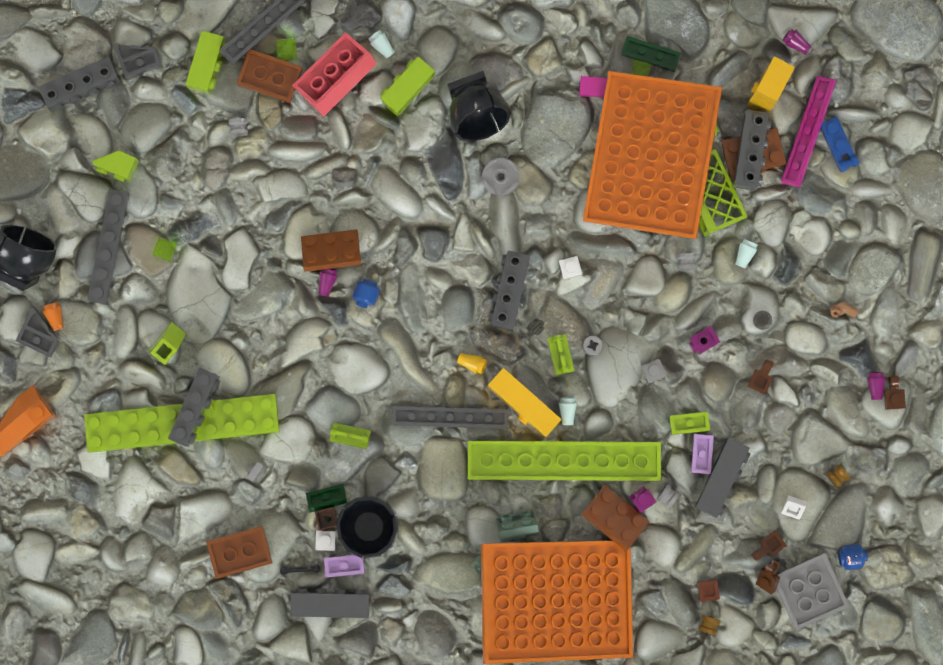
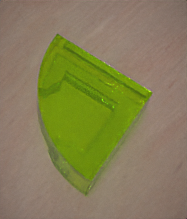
M633 59V72L635 75L648 76L652 64Z

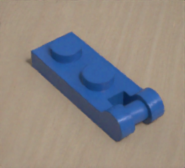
M838 117L823 122L820 130L840 172L846 171L850 166L855 167L859 165V160L852 150ZM847 154L848 159L844 161L841 156Z

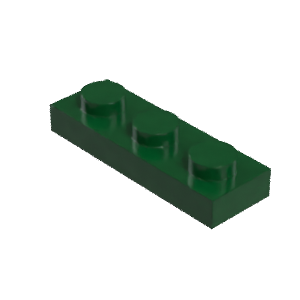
M627 36L621 55L675 72L681 53Z

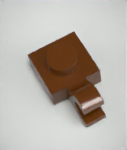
M765 360L761 371L755 369L747 387L765 395L773 379L768 374L774 362Z
M899 376L888 377L889 390H884L885 410L906 408L905 389H899Z
M774 530L759 541L762 547L753 552L751 556L755 561H758L766 554L773 557L787 545L776 530Z
M774 559L771 565L768 563L766 567L760 570L756 581L757 586L771 595L776 591L781 578L776 574L780 563Z

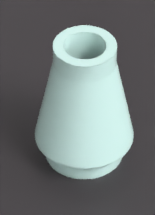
M381 30L368 39L371 42L370 45L386 59L395 53L385 33H382Z
M743 239V242L739 245L735 264L746 269L747 264L757 252L756 248L758 245Z
M561 397L558 405L562 425H574L577 406L575 397Z

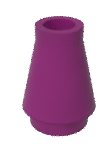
M791 28L782 40L786 46L802 52L804 55L812 46L797 29L793 30Z
M323 269L320 271L318 294L329 296L338 277L337 270Z
M868 372V377L866 378L871 400L883 399L886 379L884 372Z

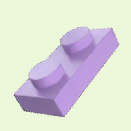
M694 434L691 473L711 474L714 436Z
M354 555L324 558L326 578L365 573L363 557L361 559Z

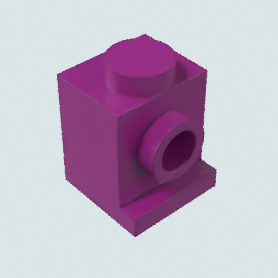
M709 326L689 338L690 343L688 344L693 353L697 352L700 355L720 343V340L712 327ZM706 338L707 343L701 344L700 339Z
M645 486L628 496L639 513H642L657 502Z

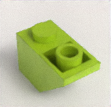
M118 150L93 160L92 165L96 167L97 172L104 175L107 172L114 175V179L124 182V180L131 181L139 160Z
M170 322L147 352L166 365L180 347L186 333L173 322Z

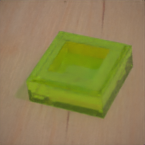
M295 38L276 40L278 59H297Z
M159 237L152 255L171 262L178 244Z

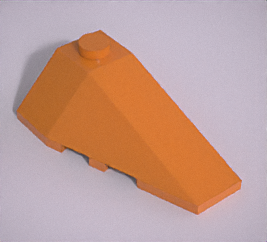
M34 385L16 398L0 422V459L56 417V414Z

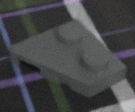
M113 44L126 79L162 66L155 47Z
M31 308L15 341L51 358L60 340L40 314Z

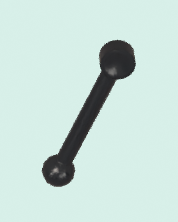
M319 565L294 569L283 567L280 573L282 575L307 571L318 573L321 568Z

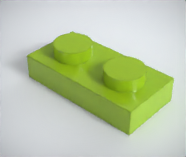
M708 411L669 416L671 435L710 431Z

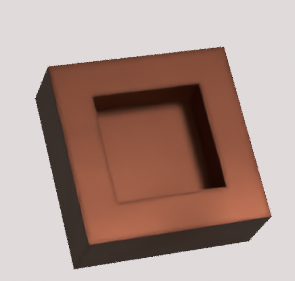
M717 580L697 582L700 602L720 599Z

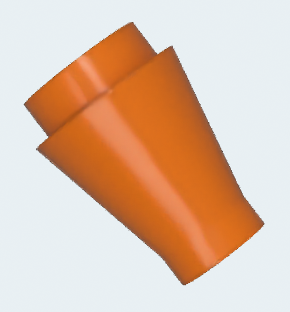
M58 302L43 306V313L53 331L64 328L62 310Z

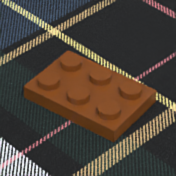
M250 49L236 84L237 86L291 104L295 93V88L292 85L300 78L303 67Z
M778 129L767 130L766 137L769 138L767 149L763 151V156H766L765 166L761 168V171L786 165ZM740 136L721 141L730 178H733L735 174Z
M358 229L301 236L304 272L361 265Z
M606 485L599 490L581 514L625 551L631 547L650 522Z
M263 526L206 541L216 579L273 563Z

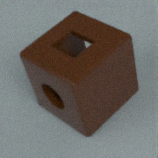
M335 507L315 512L319 530L336 527L337 514ZM326 515L331 516L330 522H325L324 517Z

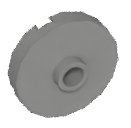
M494 158L489 161L482 173V181L486 190L497 196H504L513 192L518 186L520 179L516 164L506 158ZM499 174L504 175V179L498 180L497 176Z

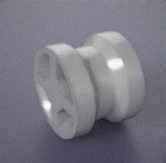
M246 118L228 120L231 126L230 136L240 137L248 135V130L246 129L248 120Z
M696 253L677 254V259L679 260L678 270L688 271L697 269V265L694 263Z
M589 336L583 342V350L587 355L595 356L602 350V341L597 336Z
M667 484L657 497V500L659 502L663 501L666 507L670 508L680 493L673 491L671 486Z

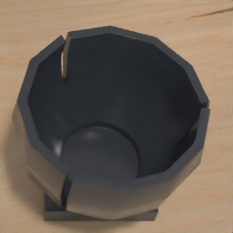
M483 71L447 84L452 101L448 113L449 123L452 131L460 140L474 142L487 139L498 133V128L501 131L509 122L511 112L508 103L497 89L487 85L486 76Z
M12 224L3 225L0 228V281L25 291L38 283L39 275L49 270L55 259L58 246L52 239L27 227L19 244L24 227Z
M370 495L355 497L343 506L346 510L341 509L336 521L338 540L348 553L361 559L363 556L364 559L380 557L393 547L399 532L398 517L395 516V511L387 501Z

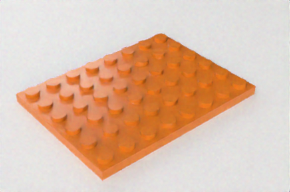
M609 71L583 222L697 240L723 88Z
M614 541L481 544L483 664L633 658L631 547L625 551Z

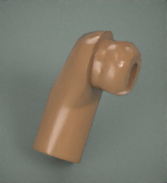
M846 302L837 303L830 308L832 317H839L846 313L855 318L859 312L857 308Z

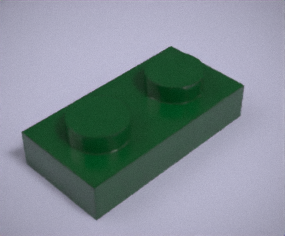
M343 484L306 493L310 513L348 503Z

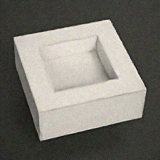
M578 256L559 261L563 280L582 275Z
M788 495L781 514L800 520L807 501Z
M316 531L315 550L335 551L336 531Z

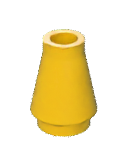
M460 353L457 363L477 375L478 373L483 374L487 360L483 356Z

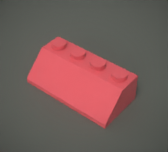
M345 32L292 86L324 117L377 63L365 48Z

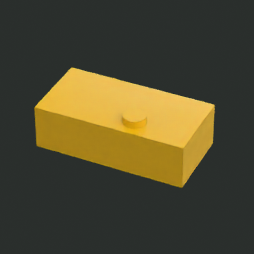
M774 56L763 72L759 82L756 81L750 91L752 95L746 107L754 111L769 113L778 101L795 67Z
M504 368L488 384V388L519 415L517 417L519 421L524 425L527 423L531 425L544 438L562 420Z

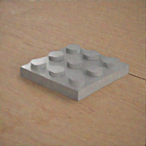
M825 553L777 573L781 577L777 591L795 630L849 607Z

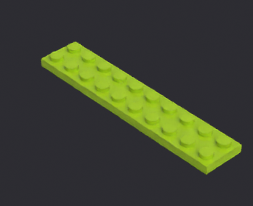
M276 394L213 400L209 409H206L203 414L205 418L201 427L198 426L195 432L197 434L195 441L280 432ZM183 404L84 414L87 452L93 453L176 444V442L169 440L168 437Z
M468 441V480L661 481V442Z

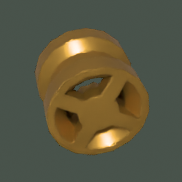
M839 464L835 466V470L826 473L831 483L837 489L842 486L843 482L850 480L848 473Z
M702 615V624L698 627V630L717 635L716 628L721 620Z

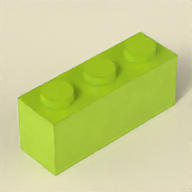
M201 31L185 84L189 89L207 94L211 93V89H215L217 79H215L216 72H220L222 61H220L222 54L219 50L227 44L225 43L224 36Z
M419 56L415 60L411 59L406 65L407 69L403 74L401 72L397 74L393 79L394 83L390 88L387 86L380 94L382 96L380 98L381 102L397 117L436 76L435 70Z

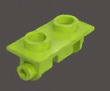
M566 334L547 338L556 376L574 372Z
M333 422L329 441L367 449L371 431Z

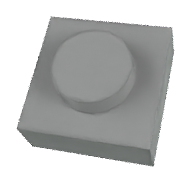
M660 359L641 366L648 384L666 377Z
M260 462L252 463L247 470L249 474L247 479L256 482L266 466Z

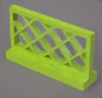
M713 149L711 153L716 163L714 167L709 166L712 174L710 180L707 179L706 182L708 186L704 194L699 223L704 237L748 217L716 149ZM715 172L723 176L722 185L712 181ZM711 185L721 188L718 197L708 193ZM723 189L731 193L730 202L721 198ZM706 197L716 200L714 209L706 206ZM719 202L729 205L726 214L716 210ZM731 207L737 208L741 216L738 218L729 216ZM715 214L724 217L722 225L717 227L713 221Z

